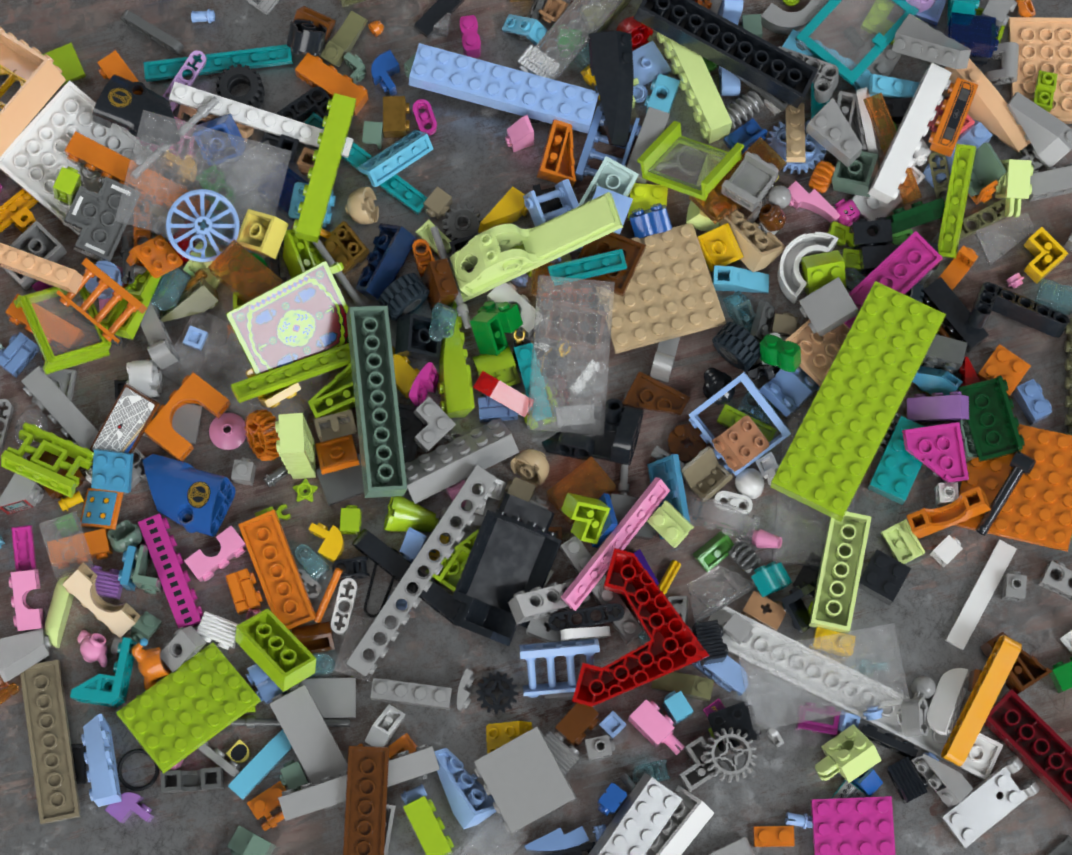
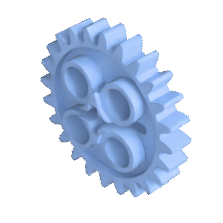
M807 120L805 123V150H811L812 152L806 151L805 162H786V142L781 141L783 139L786 140V121L785 124L779 121L778 127L773 126V130L769 132V138H767L766 142L768 157H772L771 163L777 162V168L783 166V172L790 169V174L794 170H797V173L800 174L803 169L805 173H808V167L814 170L815 164L817 165L821 160H824L826 149L806 132L807 124L810 120Z

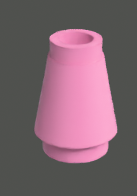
M762 529L755 530L752 536V544L757 548L779 549L782 545V537Z

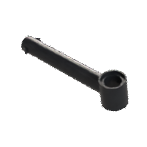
M1020 451L1015 454L1010 463L1013 469L991 503V510L985 513L975 529L979 534L986 536L1022 475L1028 476L1036 463L1035 459Z

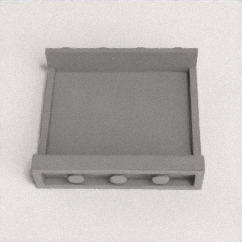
M539 727L533 728L474 761L476 765L474 770L479 778H483L485 782L483 787L488 796L492 795L495 801L492 804L498 814L501 812L504 818L502 823L507 832L516 833L521 828L566 803L577 799Z

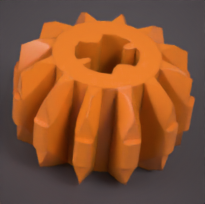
M820 161L813 171L809 181V188L815 189L822 194L825 193L832 183L836 166L830 162Z

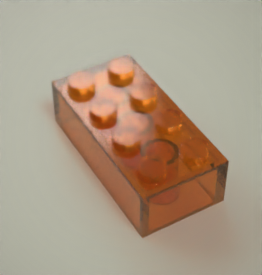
M235 239L208 267L213 276L245 303L284 283L281 278Z

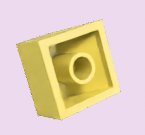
M248 209L235 244L260 255L276 259L289 224L276 216Z

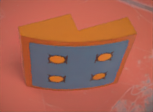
M88 488L79 526L115 530L124 492Z

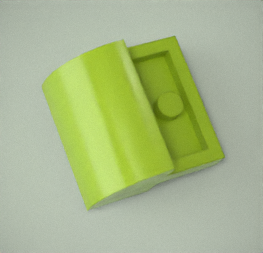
M509 346L497 356L480 354L472 357L478 376L484 371L508 386L521 383Z

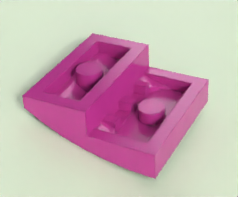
M428 362L422 368L410 389L409 398L416 407H419L426 400L428 392H436L439 373L432 362Z

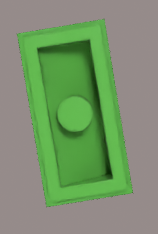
M720 531L694 552L693 556L704 570L709 572L729 555L728 552L734 543L727 533Z

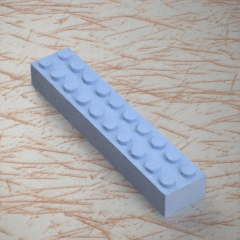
M420 43L409 76V85L520 116L528 115V118L552 124L554 119L571 124L572 130L587 134L589 133L599 93H596L594 90Z

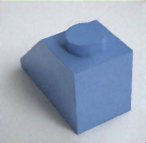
M409 527L400 549V554L403 558L412 564L428 540L427 536Z

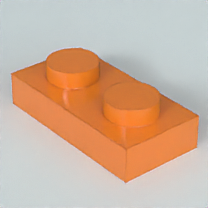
M794 826L753 827L754 847L795 846Z

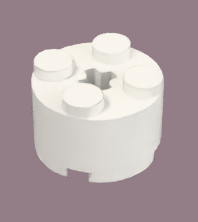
M152 359L128 362L126 368L129 374V381L126 384L133 386L150 398L160 397L158 393H162L163 389L162 372H158L157 367L159 366Z

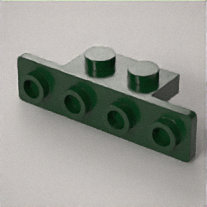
M939 198L925 204L919 201L911 204L912 208L905 210L904 207L893 210L894 214L886 217V219H891L892 234L942 218L945 208L944 199Z

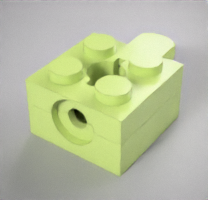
M1000 160L1006 169V173L998 180L995 198L1006 199V217H1012L1013 215V217L1018 218L1021 213V199H1029V195L1032 193V185L1030 184V176L1033 175L1032 161Z
M853 724L821 746L826 757L815 764V769L822 780L827 781L837 773H840L850 783L882 760L874 744Z

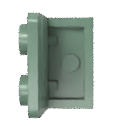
M988 142L983 143L975 152L968 190L971 197L979 195L983 188L995 180L998 181L1006 173L1005 167Z
M141 544L140 549H137L135 553L137 563L136 567L131 571L132 582L139 589L145 590L144 592L147 594L156 595V592L162 593L163 587L158 578L146 576L150 553L146 545Z

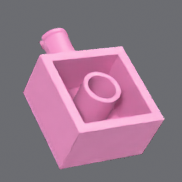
M646 699L629 716L628 721L655 748L661 743H665L677 756L685 746L673 735L674 722L667 715L663 716L659 712L660 708L652 700L649 702Z

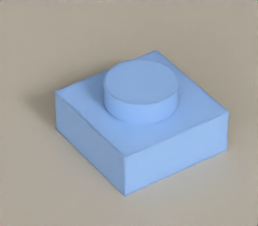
M190 325L183 344L201 351L209 334Z
M612 711L599 726L613 739L627 724Z
M841 711L837 731L842 732L853 724L858 728L861 717Z

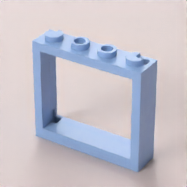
M745 372L689 413L691 418L688 419L694 428L698 427L701 430L702 434L700 436L706 444L710 442L714 447L712 440L715 437L698 414L738 383H743L781 434L769 442L767 449L734 472L733 469L725 464V469L731 474L734 473L735 476L792 433ZM714 447L713 451L715 453V456L718 459L722 458L726 463L724 457L721 455V453L717 452Z

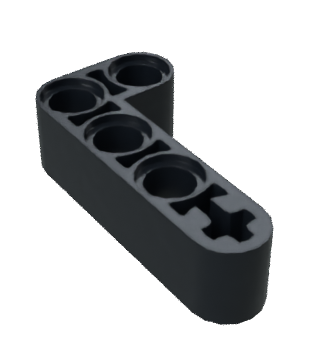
M314 87L275 114L283 117L291 116L293 120L304 122L314 112L324 119V116H328V114H325V111L327 110L330 97L323 88ZM316 96H322L320 100L314 99ZM301 106H307L306 110H299ZM265 132L266 134L280 138V136Z

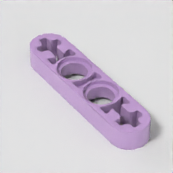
M193 51L189 55L162 97L169 101L167 95L171 94L174 82L191 87L207 62L203 52ZM202 55L201 59L203 61L201 63L197 62L194 66L198 68L197 71H195L192 67L187 66L189 63L191 65L194 64V56ZM187 69L193 73L192 78L189 80H185L182 76L183 72ZM170 103V105L172 106V112L175 111V109L179 105L178 103Z

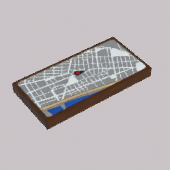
M125 384L90 450L93 453L95 449L133 453L160 403L133 386Z

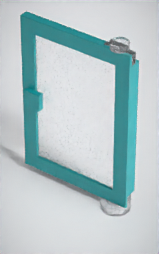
M829 0L796 36V46L802 51L808 49L820 60L837 66L839 75L853 85L894 40L897 30L909 14L915 16L919 10L906 2V0Z

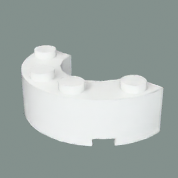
M815 232L800 235L787 245L779 262L777 277L783 294L790 302L795 304L807 285V282L799 272V264L802 262L801 257L830 252L836 246L839 238L828 233Z

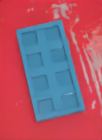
M672 454L647 464L650 483L657 477L670 489V492L660 503L659 507L666 500L690 522L679 455Z

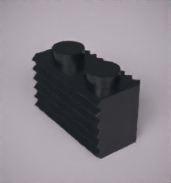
M718 620L694 623L692 632L710 655L700 660L701 666L723 662L728 655V647L726 643H723L722 636L724 631L722 625L718 624Z
M909 756L885 768L904 804L928 792L926 789L928 784L925 778L919 776L916 766Z

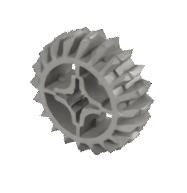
M724 728L721 729V735L716 731L714 732L715 739L713 737L708 738L712 745H704V748L709 750L703 752V756L709 757V759L704 760V764H711L707 770H715L712 775L713 777H716L718 773L721 774L720 781H723L725 776H727V782L730 783L733 776L734 780L738 782L740 780L739 775L743 779L747 777L745 771L749 774L752 773L753 770L749 766H756V763L751 759H756L758 755L751 754V752L757 748L756 746H749L753 740L750 739L748 742L745 740L748 736L747 733L742 737L739 736L741 733L740 729L735 734H733V728H729L728 734ZM729 739L737 741L743 749L734 748ZM723 740V753L715 756V747L718 742ZM728 750L734 754L737 753L732 760L723 757L728 753ZM746 755L743 767L738 770L737 758ZM717 762H726L731 771L721 768Z

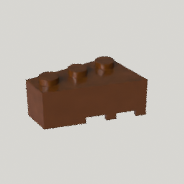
M1001 632L980 646L987 658H989L999 637L1006 635L1004 632ZM1021 648L1005 684L1009 690L1012 689L1016 694H1019L1051 673L1052 670L1048 667L1045 668L1037 661V658L1033 655L1030 656Z

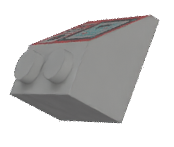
M15 473L0 497V510L9 515L33 508L36 503L39 504L43 499L44 490L36 482Z

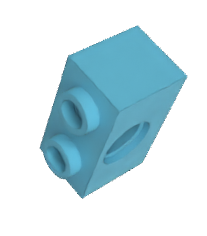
M662 74L658 75L657 80L653 79L650 87L653 90L651 96L647 95L644 106H647L646 113L649 107L670 113L680 80ZM664 94L666 97L661 99L657 95Z
M673 691L665 696L662 707L674 722V726L691 716L694 712L681 691L678 693Z

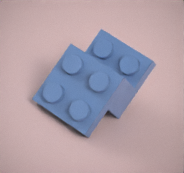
M798 367L795 372H787L780 369L775 378H772L771 381L763 385L759 391L785 417H788L798 410L815 391L820 389V386Z

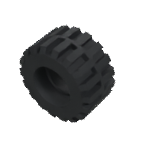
M237 64V67L232 65L229 70L224 69V74H220L218 76L219 81H216L217 95L259 109L260 103L264 101L263 96H265L264 86L259 73H256L254 68L250 70L248 65L242 67L241 64ZM238 84L250 86L248 93L243 96L230 94L231 90Z

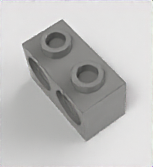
M1059 561L1049 562L1038 585L1072 601V588L1068 585V581L1072 580V571L1065 568V564ZM1051 571H1055L1058 574V580H1054L1051 577Z

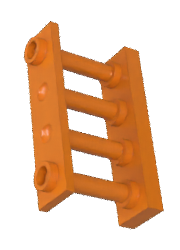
M85 258L81 263L86 267L85 273L82 275L84 278L77 293L91 277L97 276L100 279L99 285L80 307L72 301L77 293L68 292L64 295L58 290L56 293L61 296L59 301L67 307L72 305L103 331L101 335L109 342L114 340L119 343L120 340L114 334L133 312L138 310L143 314L147 307L90 260ZM110 287L114 290L113 296L93 319L86 311L99 295ZM124 298L128 302L127 308L107 330L100 322L119 300L122 301Z

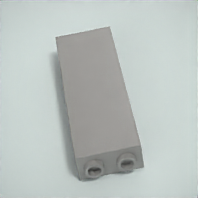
M299 683L289 689L291 691L289 694L284 696L281 693L272 698L273 702L270 703V706L313 786L320 784V779L329 776L335 779L340 777L339 773L348 770V763L306 685L301 686ZM335 805L326 807L325 810H327V809H329V808H331V807H333V806H335Z

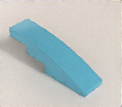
M283 729L228 785L242 800L291 751L292 746Z

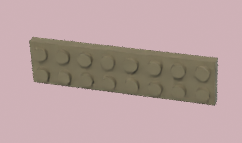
M60 660L37 663L20 673L39 819L40 824H47L81 817Z

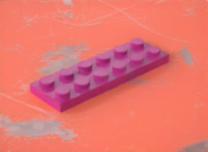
M915 231L860 282L849 295L859 311L875 281L905 295L943 257ZM857 316L848 320L844 324L849 329H851Z

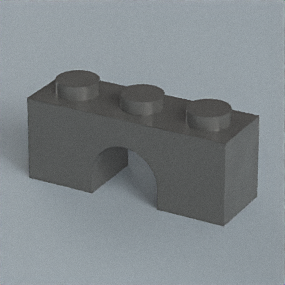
M221 767L202 768L194 771L173 770L167 771L164 774L160 771L161 792L163 793L225 789L224 769Z

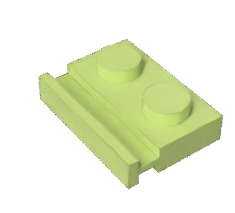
M665 500L664 504L654 512L647 522L672 547L676 548L694 526Z
M906 519L880 533L895 559L903 564H907L926 553L917 537L912 533Z

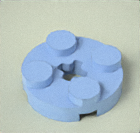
M98 261L96 262L97 264H94L122 286V273L114 263ZM97 276L91 277L85 284L90 294L99 285V278ZM110 287L105 289L98 299L111 298L114 290Z

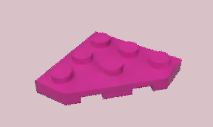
M959 422L902 430L905 450L947 483L969 480Z

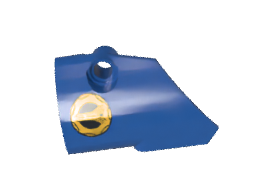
M152 454L142 460L157 511L183 526L188 533L198 532L212 537L215 536L235 497V487L230 480L221 475L195 469L188 463Z

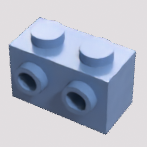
M1034 379L1017 386L1012 392L1030 426L1047 418L1052 413L1050 402L1044 398L1040 384L1036 383Z

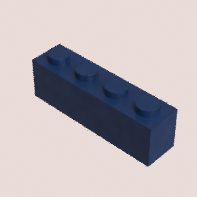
M380 223L378 227L380 233L379 236L374 238L373 244L375 247L373 252H370L367 256L369 263L363 268L355 288L372 301L378 302L382 292L395 281L397 273L404 265L405 259L417 239L403 226Z

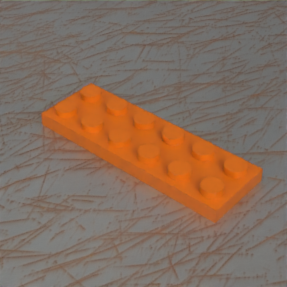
M271 510L238 524L271 612L288 630L317 619L276 510Z

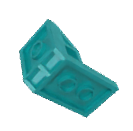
M123 637L117 649L119 659L114 663L113 673H115V676L98 674L73 688L70 698L77 702L118 708L125 703L135 660L131 648L137 643L131 638Z

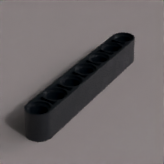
M365 528L352 542V545L398 582L401 581L411 563ZM418 570L420 577H426L424 573ZM430 579L433 582L427 592L423 590L419 597L453 624L461 602L452 598L451 594ZM411 582L408 584L407 589L412 593H416L418 585Z

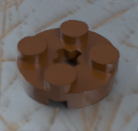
M691 424L676 426L668 438L667 445L670 453L678 454L679 460L683 463L691 462L701 450L706 448V442L700 436L702 434L701 430L698 427L694 428ZM690 439L692 445L685 448L681 442Z

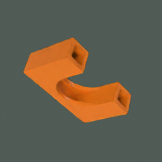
M194 372L191 375H187L181 383L182 386L171 393L169 396L170 400L166 405L163 404L159 407L157 415L153 420L151 419L144 432L156 444L182 462L194 447L173 429L172 420L175 412L183 405L193 403L203 406L219 419L231 405L229 399Z

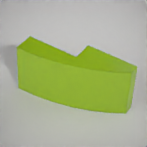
M1039 70L1033 102L1047 112H1051L1058 74Z

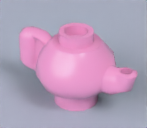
M82 630L77 641L80 644L83 659L89 663L98 661L101 667H106L108 662L106 638L101 634L94 633L91 635L87 630Z

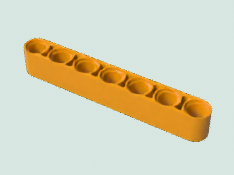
M1006 635L999 637L941 752L943 759L957 766L963 765L1021 651V643Z

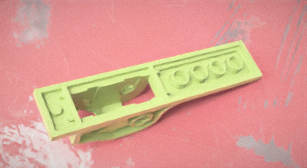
M610 192L605 193L534 228L521 229L514 224H502L473 237L467 245L450 257L453 266L452 270L463 301L466 302L622 228L623 225L612 194ZM524 244V247H525V250H526V251H524V250H522V249H510V248H512V247H514V246H517V245L520 246V245ZM474 267V269H473L472 272H470V273L467 272V270H469V269H471V268Z

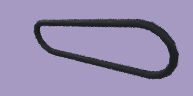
M391 548L400 555V553L396 549ZM374 564L370 584L368 587L364 603V612L369 617L378 616L379 612L386 603V600L388 598V595L394 582V578L392 577L379 612L374 615L368 613L366 608L377 568L376 564Z

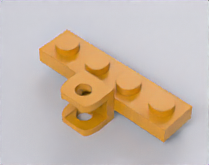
M21 189L0 206V233L12 223L24 233L28 229L26 227L36 221L30 209L38 201L24 189Z

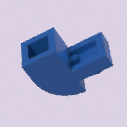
M388 50L379 55L372 63V79L374 85L380 84L384 93L388 92L390 96L397 94L396 86L390 77L400 72V66L391 50Z

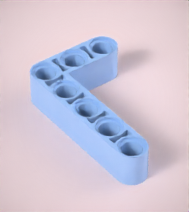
M722 0L717 14L738 25L743 11V0ZM719 66L720 96L740 95V79Z

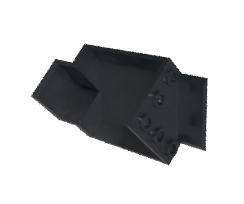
M505 493L499 510L496 509L495 512L487 510L452 598L461 601L453 622L454 625L510 646L518 625L528 628L530 621L516 624L508 602L514 598L513 595L517 592L525 591L527 593L536 587L544 588L562 542L556 538L557 534L548 531L555 513L508 493Z

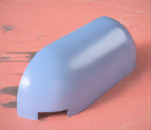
M728 655L723 662L701 666L699 660L691 664L729 693L733 690L737 692L738 696H741L747 688L748 677L744 668Z

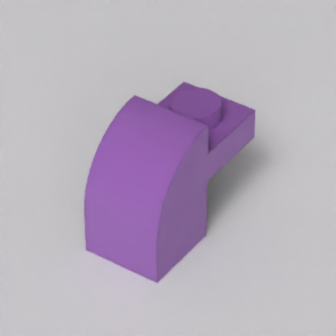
M131 792L122 793L121 802L109 804L105 809L106 812L121 823H125L133 812L149 823L154 818V815L150 813L152 811L150 807L144 803L140 805L144 797Z

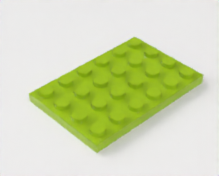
M212 642L183 663L174 673L171 672L117 711L116 714L164 774L260 703L261 700Z

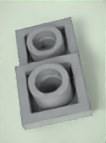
M467 668L461 678L457 693V710L459 712L463 708L466 710L472 701L469 698L471 694L465 689L466 687H471L475 678L472 677L474 675L473 671Z

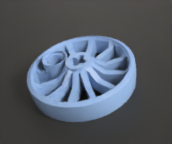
M197 189L183 194L172 204L166 219V232L171 245L180 255L196 262H211L226 255L234 246L239 234V218L234 206L223 195L212 190ZM204 195L215 198L206 216L204 211ZM192 196H200V216L189 200ZM185 201L195 218L178 210L177 206ZM219 201L228 208L209 219ZM173 213L191 223L171 224V218ZM231 213L234 224H215L213 222ZM202 221H205V225L208 226V228H205L202 231L200 230V226H198V224H201ZM171 228H193L177 239H174L171 233ZM214 229H234L232 239L225 237ZM196 233L191 238L186 252H184L177 243ZM211 234L228 243V246L222 252L217 247ZM205 236L216 255L205 257V249L207 247ZM200 239L203 242V248L195 249L193 241ZM190 251L201 253V257H195L189 253Z

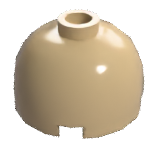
M361 187L349 195L345 211L356 223L368 225L378 221L379 207H375L374 200H377L374 191L370 187Z
M534 449L522 450L510 462L513 473L516 474L517 472L521 476L519 479L534 484L536 487L541 485L549 474V463L545 454L541 451Z

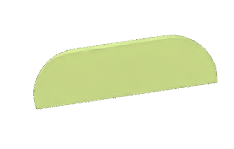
M73 572L63 575L57 581L44 624L45 636L48 635L52 646L60 648L74 595L68 593L62 584Z

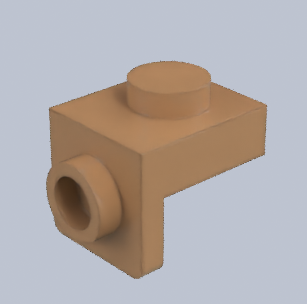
M548 0L543 10L539 9L538 12L542 14L541 18L551 24L552 21H558L568 3L562 0Z

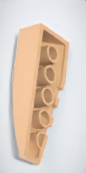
M970 58L965 69L944 68L952 72L949 78L951 83L955 84L958 77L978 84L968 111V115L972 119L981 122L989 132L995 134L1000 141L1017 153L1031 144L1030 140L1027 141L1024 135L1026 133L1022 126L1016 123L1007 107V102ZM948 89L944 90L942 93L945 96V98L950 96V94L947 93Z

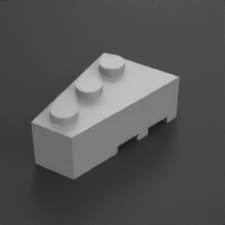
M839 91L836 103L862 144V151L866 152L857 94Z
M832 98L809 121L806 132L846 167H849L860 156L863 146L834 98Z

